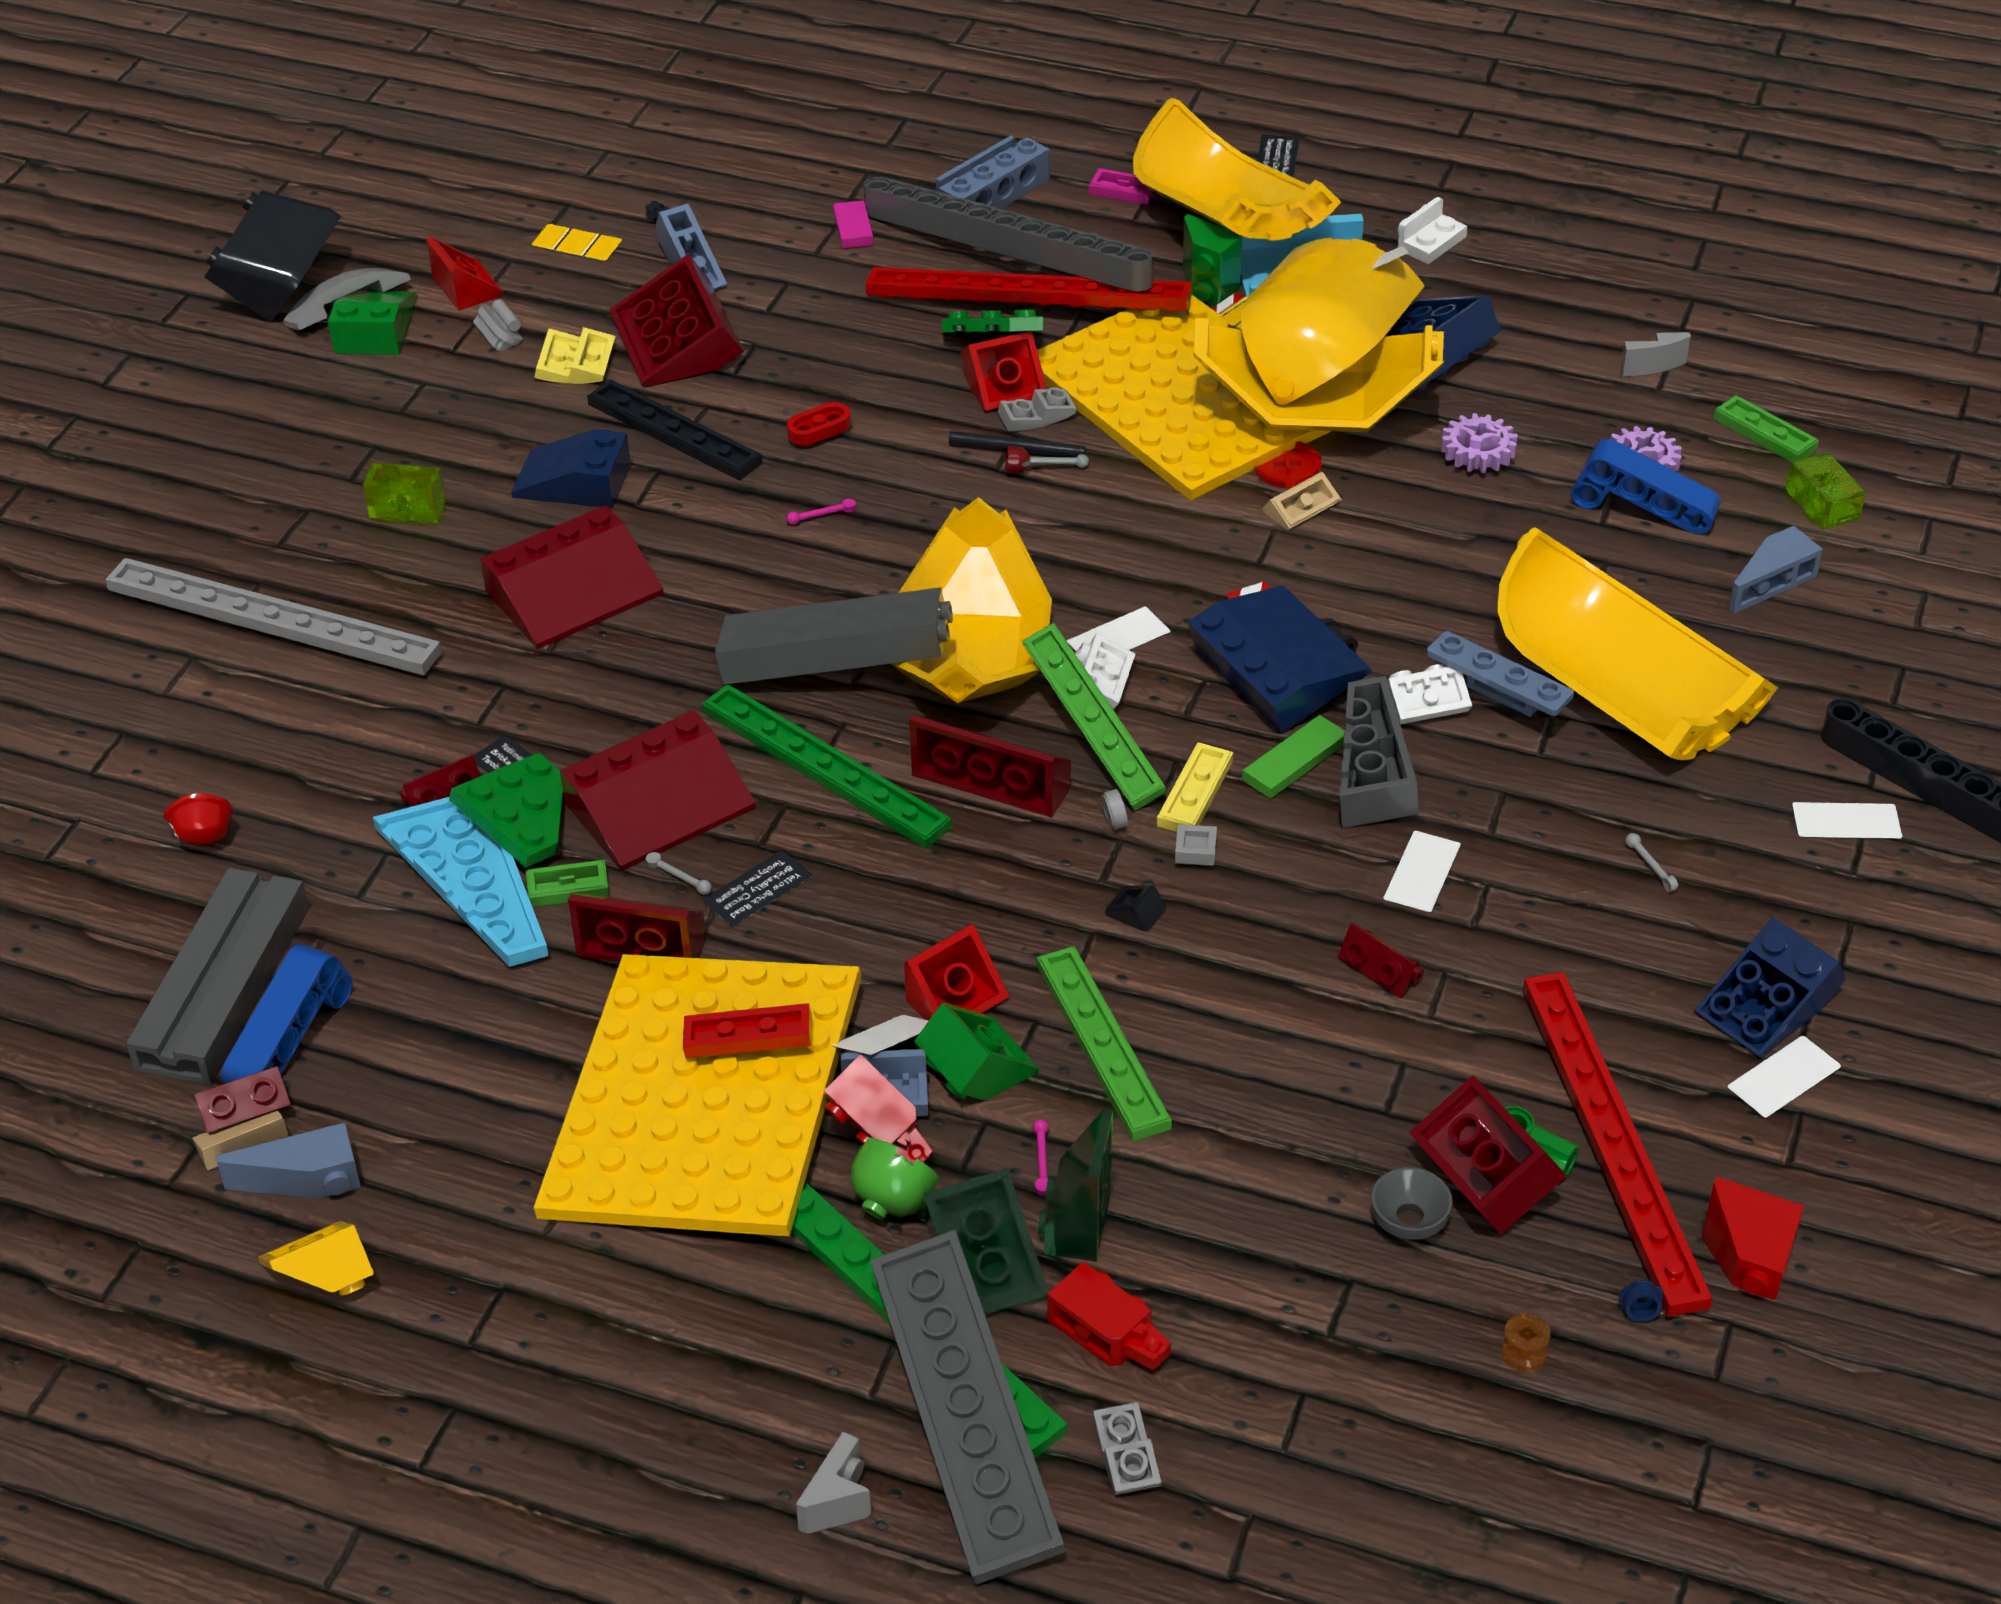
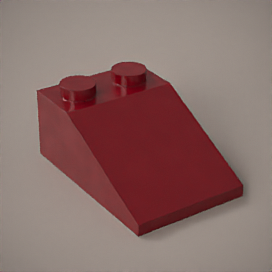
M1474 1075L1409 1132L1501 1235L1567 1177L1544 1149Z

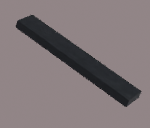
M611 379L587 395L589 406L739 481L762 464V454Z

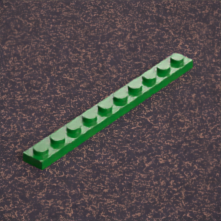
M805 1181L791 1233L891 1326L870 1261L885 1254ZM1002 1364L1035 1459L1068 1434V1424Z

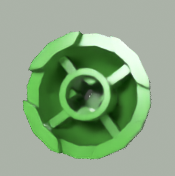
M869 1137L864 1145L858 1149L851 1165L853 1189L864 1201L861 1208L866 1213L880 1220H884L887 1214L897 1218L914 1215L923 1209L936 1191V1185L940 1180L939 1176L918 1158L913 1164L905 1157L897 1154L898 1147Z

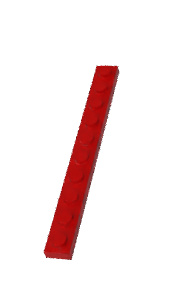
M873 267L865 283L866 295H877L881 298L897 296L909 297L915 300L939 298L944 301L959 299L972 300L978 303L1001 301L1007 304H1017L1019 302L1036 303L1041 306L1063 304L1071 307H1081L1084 305L1100 306L1104 309L1115 307L1133 308L1135 310L1165 309L1169 312L1187 310L1192 296V282L1153 280V286L1148 290L1130 291L1076 276Z
M1559 972L1525 978L1523 991L1653 1285L1660 1286L1663 1291L1662 1306L1667 1317L1710 1309L1713 1299L1565 973Z

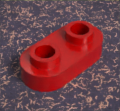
M830 402L794 415L787 421L788 439L799 446H810L818 441L841 434L851 426L850 409L843 403Z

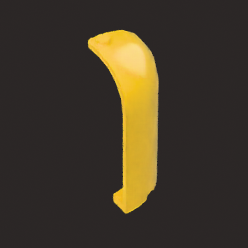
M1175 98L1168 99L1154 116L1139 139L1133 157L1134 174L1147 188L1247 238L1267 239L1269 241L1291 238L1294 233L1300 232L1305 228L1311 229L1318 225L1341 203L1323 183L1314 180L1308 185L1241 153L1209 129L1181 101Z
M1355 238L1351 240L1318 239L1293 249L1245 300L1240 312L1245 344L1262 381L1278 404L1286 405L1327 382L1358 361L1383 339L1424 288L1422 281L1405 262L1398 257L1372 269L1380 256L1387 253L1377 248L1376 244Z
M1532 528L1518 541L1517 549L1511 556L1499 583L1497 611L1505 636L1523 656L1667 756L1676 760H1690L1695 758L1697 751L1705 749L1708 752H1712L1730 740L1728 732L1740 721L1747 725L1778 689L1777 686L1538 528Z

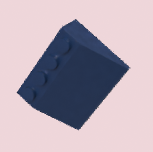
M1489 295L1421 298L1412 301L1385 336L1423 333L1426 325L1433 326L1432 331L1444 332L1443 361L1445 362L1438 371L1411 393L1413 394L1426 389L1427 383L1431 380L1447 374L1448 368L1452 365L1467 360L1469 353L1473 350L1488 345L1490 343L1489 339L1499 333L1500 328Z
M1284 585L1218 601L1188 621L1196 650L1280 734H1283L1347 690L1348 682L1362 680L1372 673L1371 668Z

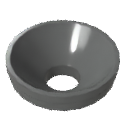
M1408 1167L1394 1169L1385 1173L1375 1183L1371 1194L1372 1212L1378 1224L1387 1232L1405 1239L1427 1238L1438 1233L1448 1222L1452 1209V1195L1444 1181L1429 1171ZM1410 1210L1418 1213L1422 1217V1221L1415 1225H1408L1402 1223L1397 1218V1215L1402 1211Z

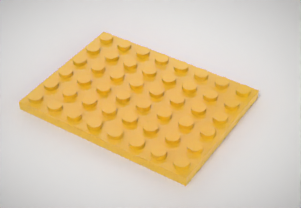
M1193 295L1187 310L1169 312L1165 309L1135 310L1128 308L1037 350L1048 388L1066 389L1078 412L1190 501L1254 470V465L1256 467L1284 454L1285 451H1290L1295 448V442L1297 441L1307 444L1331 432L1270 429L1194 358L1195 318H1209L1210 325L1238 328L1229 325L1222 316Z
M623 954L533 1207L536 1218L790 1237L827 1104L824 1090L833 1082L842 1048L834 1047L832 1044H838L845 1039L862 978L860 967ZM810 1004L812 1013V1046L685 1058L683 1051L684 1016Z

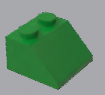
M1187 214L1184 217L1182 271L1186 282H1192V295L1200 301L1215 307L1240 290L1242 235Z
M942 1002L914 1040L920 1049L926 1051V1063L934 1070L941 1072L948 1080L946 1082L947 1088L963 1099L969 1096L986 1101L1034 1076L1039 1070V1067L994 1017Z

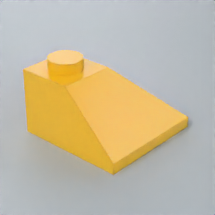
M343 1221L336 1222L258 1256L261 1265L332 1293L338 1290L340 1296L361 1289L366 1285L364 1278L374 1274L354 1224Z

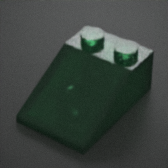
M1104 1108L1060 1158L1057 1175H1049L1045 1199L1050 1202L1048 1210L1041 1209L1037 1230L1039 1236H1044L1046 1255L1097 1262L1112 1194L1113 1109Z
M1008 1168L923 1194L921 1209L930 1237L933 1238L956 1230L985 1316L1047 1297L1049 1291Z

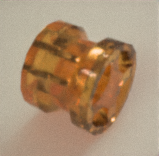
M1522 1313L1513 1316L1507 1321L1501 1353L1503 1360L1509 1367L1520 1372H1532L1544 1365L1551 1337L1550 1328L1547 1323L1536 1315Z

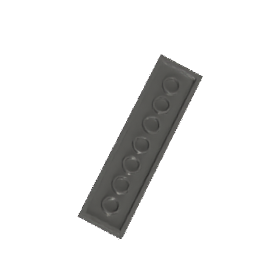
M956 1230L871 1259L873 1271L975 1585L1065 1553L1066 1549Z

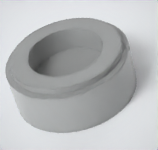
M1114 789L1104 792L1101 795V802L1109 827L1116 830L1128 826L1126 810L1119 791Z

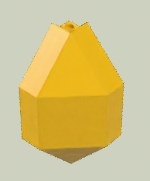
M1195 318L1194 358L1270 429L1368 432L1443 366L1445 362L1443 361L1444 332L1432 331L1433 326L1426 325L1423 333L1385 336L1372 350L1354 364L1286 405L1278 404L1262 381L1249 356L1242 330L1210 325L1209 318Z
M979 497L961 511L954 507L898 592L941 587L944 601L951 602L953 611V622L948 623L950 641L945 642L942 657L892 663L891 665L915 683L956 703H961L1019 687L1040 672L1025 650L1022 641L1050 624L1052 599L1006 509L999 514Z

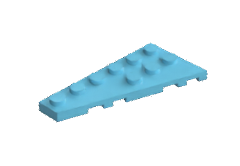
M449 797L372 817L375 829L509 967L549 956L547 944L513 856L451 803Z

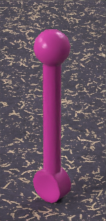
M845 499L842 504L803 513L790 512L787 514L786 520L790 525H796L800 520L839 511L851 513L856 510V501Z
M1038 1119L1032 1126L1034 1133L1037 1135L1039 1179L1035 1182V1191L1040 1196H1048L1052 1192V1181L1047 1177L1045 1136L1048 1133L1049 1124L1044 1119Z

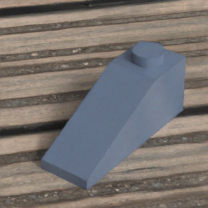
M689 204L659 212L655 233L672 265L689 254L709 278L715 291L726 288L727 282Z
M1795 526L1766 537L1735 580L1729 611L1735 614L1817 577L1823 549Z
M345 1122L216 1155L217 1165L225 1190L320 1199L361 1188Z

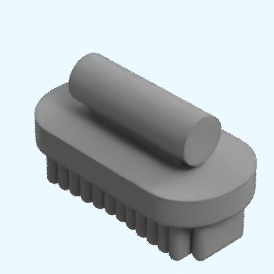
M501 299L495 300L492 307L481 304L477 310L478 315L473 323L483 333L490 345L496 348L497 351L519 345L523 340V337L517 331L521 327V322Z

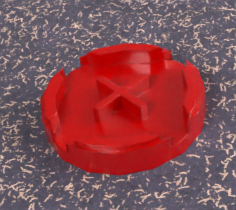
M1300 441L1295 442V448L1285 451L1284 454L1256 467L1254 465L1256 476L1263 482L1278 488L1288 489L1317 475L1322 470L1319 452L1312 446Z

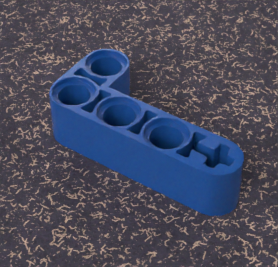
M1612 439L1601 440L1595 445L1581 468L1571 492L1572 500L1576 505L1581 508L1593 509L1601 504L1607 492L1610 491L1693 534H1704L1711 529L1720 506V498L1713 490Z
M301 943L295 944L289 950L223 1065L221 1073L223 1084L277 1066L282 1076L321 1005L324 1004L335 1009L341 1008L351 994L353 986L352 977L336 956Z

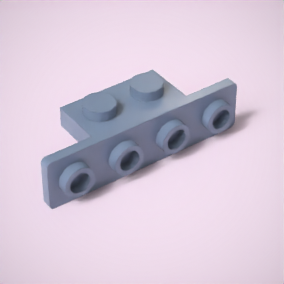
M1444 631L1427 648L1428 657L1467 675V687L1529 717L1537 709L1551 716H1556L1573 699V689L1450 631Z

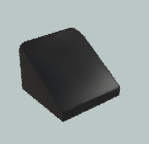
M1155 885L1124 886L1104 912L1108 917L1133 928L1149 931L1163 914L1166 906Z

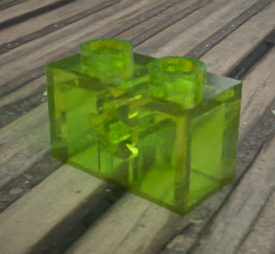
M1829 452L1791 461L1789 475L1786 479V490L1822 530L1860 520L1866 492Z
M372 463L363 483L369 518L438 523L446 502L440 467Z

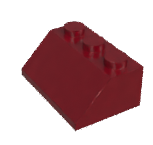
M570 894L568 898L577 956L620 962L623 954L684 958L700 957L706 941L703 910L593 894Z

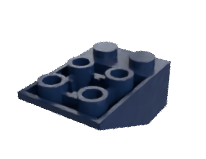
M1772 917L1694 1011L1761 1059L1820 1012L1846 981V978L1838 960Z

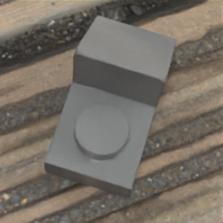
M842 1432L796 1503L799 1531L809 1534L861 1520L871 1515L870 1491L866 1487L857 1484L864 1468V1461L861 1460L859 1438Z

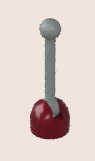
M1006 446L1005 471L1006 474L1023 473L1030 464H1073L1079 468H1085L1089 464V459L1084 454H1080L1076 458L1031 457L1022 447Z

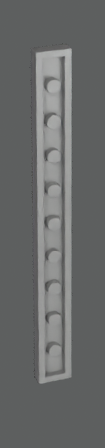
M124 558L105 579L109 591L420 675H425L442 653L440 641L129 558Z

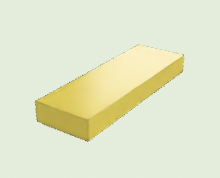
M1197 742L1157 816V827L1177 832L1178 824L1199 826L1233 763V752Z

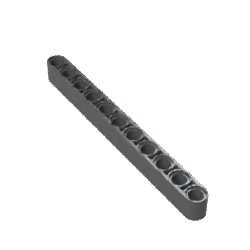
M872 177L863 183L867 214L872 218L1130 291H1145L1153 286L1152 252L1148 249L886 177Z

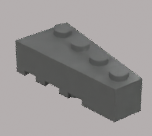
M1386 676L1348 682L1346 729L1343 742L1344 754L1341 767L1342 779L1339 792L1342 828L1418 815L1417 780Z

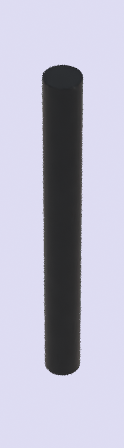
M954 431L949 433V445L1006 451V446H1018L1024 448L1029 454L1076 458L1080 454H1086V446Z

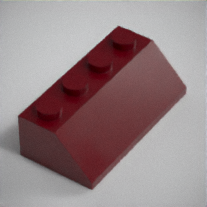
M912 715L909 719L912 776L1051 818H1053L1071 788V760L915 715Z

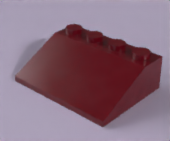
M689 254L609 309L644 387L718 370L744 352L709 278Z
M607 505L480 558L486 593L537 650L664 594L663 587L625 524Z
M695 710L560 770L565 805L621 872L645 861L649 853L657 852L660 854L756 808L755 800L714 731Z

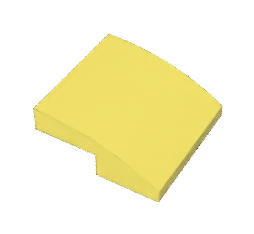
M583 327L581 336L578 337L549 328L534 378L549 382L572 384L603 381L615 336Z

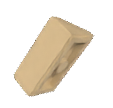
M1322 471L1270 499L1262 508V511L1283 528L1290 530L1336 505L1342 499Z
M276 1110L209 1134L205 1132L192 1139L208 1171L218 1167L216 1155L289 1136L285 1121L280 1112Z

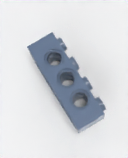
M1009 136L937 177L936 191L1002 209L1050 181L1049 148L1028 137L1015 144V138Z

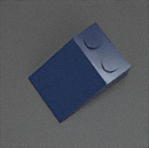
M593 429L531 449L512 489V498L594 507L607 505L609 508H613L631 466L627 433Z

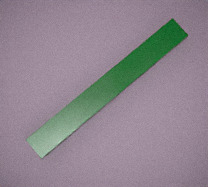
M727 684L702 703V710L705 715L923 848H929L952 829V818L731 685Z

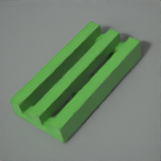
M605 860L526 870L528 897L532 907L568 903L570 894L609 896Z

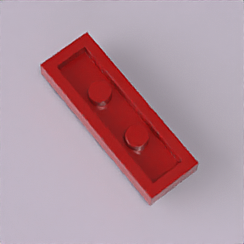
M809 1003L684 1016L683 1051L685 1058L812 1046V1013Z

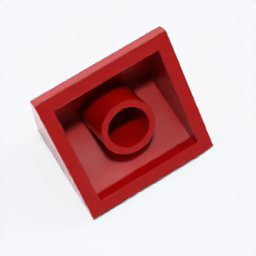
M432 236L428 238L427 246L433 279L458 311L502 296L504 291L479 260Z
M974 924L964 927L904 962L906 1002L925 1020H930L942 1002L983 1013L1010 997Z

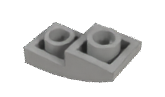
M1690 332L1656 333L1655 341H1625L1620 368L1622 377L1660 373L1686 364L1691 338Z
M1052 387L1049 389H1034L1032 400L1000 401L998 414L1008 431H1023L1062 421L1074 415L1077 408L1066 389Z
M1138 1402L1094 1410L1092 1420L1114 1494L1118 1495L1161 1486L1162 1482L1151 1439H1147Z

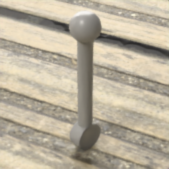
M1636 833L1628 834L1625 838L1626 845L1636 849L1660 877L1664 889L1669 893L1677 890L1678 882L1673 875L1668 876L1641 844L1640 836Z
M657 852L647 854L646 864L649 868H661L696 887L697 892L701 895H707L711 892L712 885L708 880L699 881L662 861L661 855Z

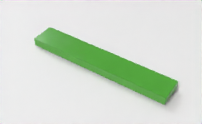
M1054 622L1023 640L1022 644L1132 810L1135 812L1167 793L1165 785Z
M1075 946L1037 957V968L1131 1141L1134 1142L1171 1130L1172 1120Z

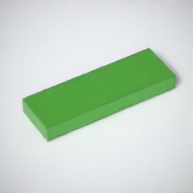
M1737 395L1714 410V420L1796 465L1818 448L1819 440Z
M1319 715L1243 769L1242 780L1271 799L1344 746L1345 730Z

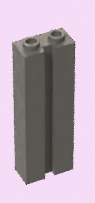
M939 587L725 615L715 656L723 685L939 658L943 656L945 642L950 641L948 623L953 622V611L951 602L944 601L942 588Z
M228 868L126 1043L134 1071L212 1086L309 910L303 881L289 877L272 876L269 882L265 881L256 872Z

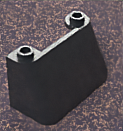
M261 190L259 195L252 192L242 208L247 212L224 248L220 249L216 246L207 259L206 263L211 267L204 278L269 322H272L305 276L341 218V215L328 207Z

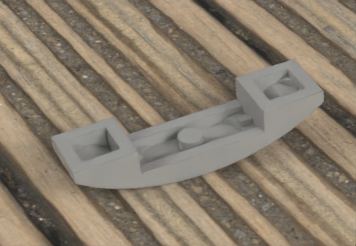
M364 268L339 274L322 282L305 294L293 306L283 321L286 327L301 330L327 318L323 305L367 285L369 289L385 292L411 280L408 273L384 268Z

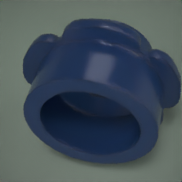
M1649 1280L1634 1281L1625 1286L1620 1292L1619 1300L1623 1303L1621 1306L1622 1310L1634 1321H1651L1661 1313L1663 1291L1660 1286H1654L1653 1282Z

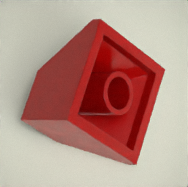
M1032 331L970 344L960 352L968 385L984 412L998 409L1000 401L1032 400L1034 389H1047Z
M1716 1176L1701 1239L1732 1286L1744 1289L1754 1295H1761L1776 1300L1791 1260L1804 1205Z

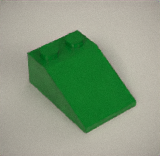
M356 290L335 301L328 319L334 354L399 355L415 307L417 292Z

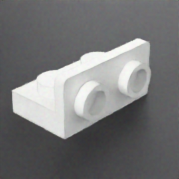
M1436 197L1408 218L1402 220L1397 231L1399 236L1398 247L1403 246L1409 252L1407 255L1430 264L1466 238L1468 226L1454 220L1452 217L1443 215V199Z
M1096 633L1090 643L1087 645L1083 642L1075 654L1114 710L1119 704L1135 653Z
M1445 664L1432 665L1423 672L1413 674L1409 670L1399 671L1392 674L1387 680L1400 725L1467 712L1472 707L1463 674L1451 667H1447Z

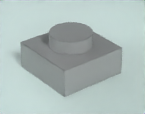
M1178 824L1175 863L1214 866L1217 827Z

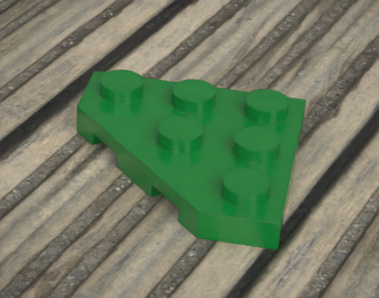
M1034 309L1014 310V316L1002 317L1001 310L981 311V317L968 318V311L948 312V318H942V332H990V330L1040 331L1043 330V317L1036 316V310Z
M540 752L451 788L449 801L525 868L556 853L563 793L560 770Z

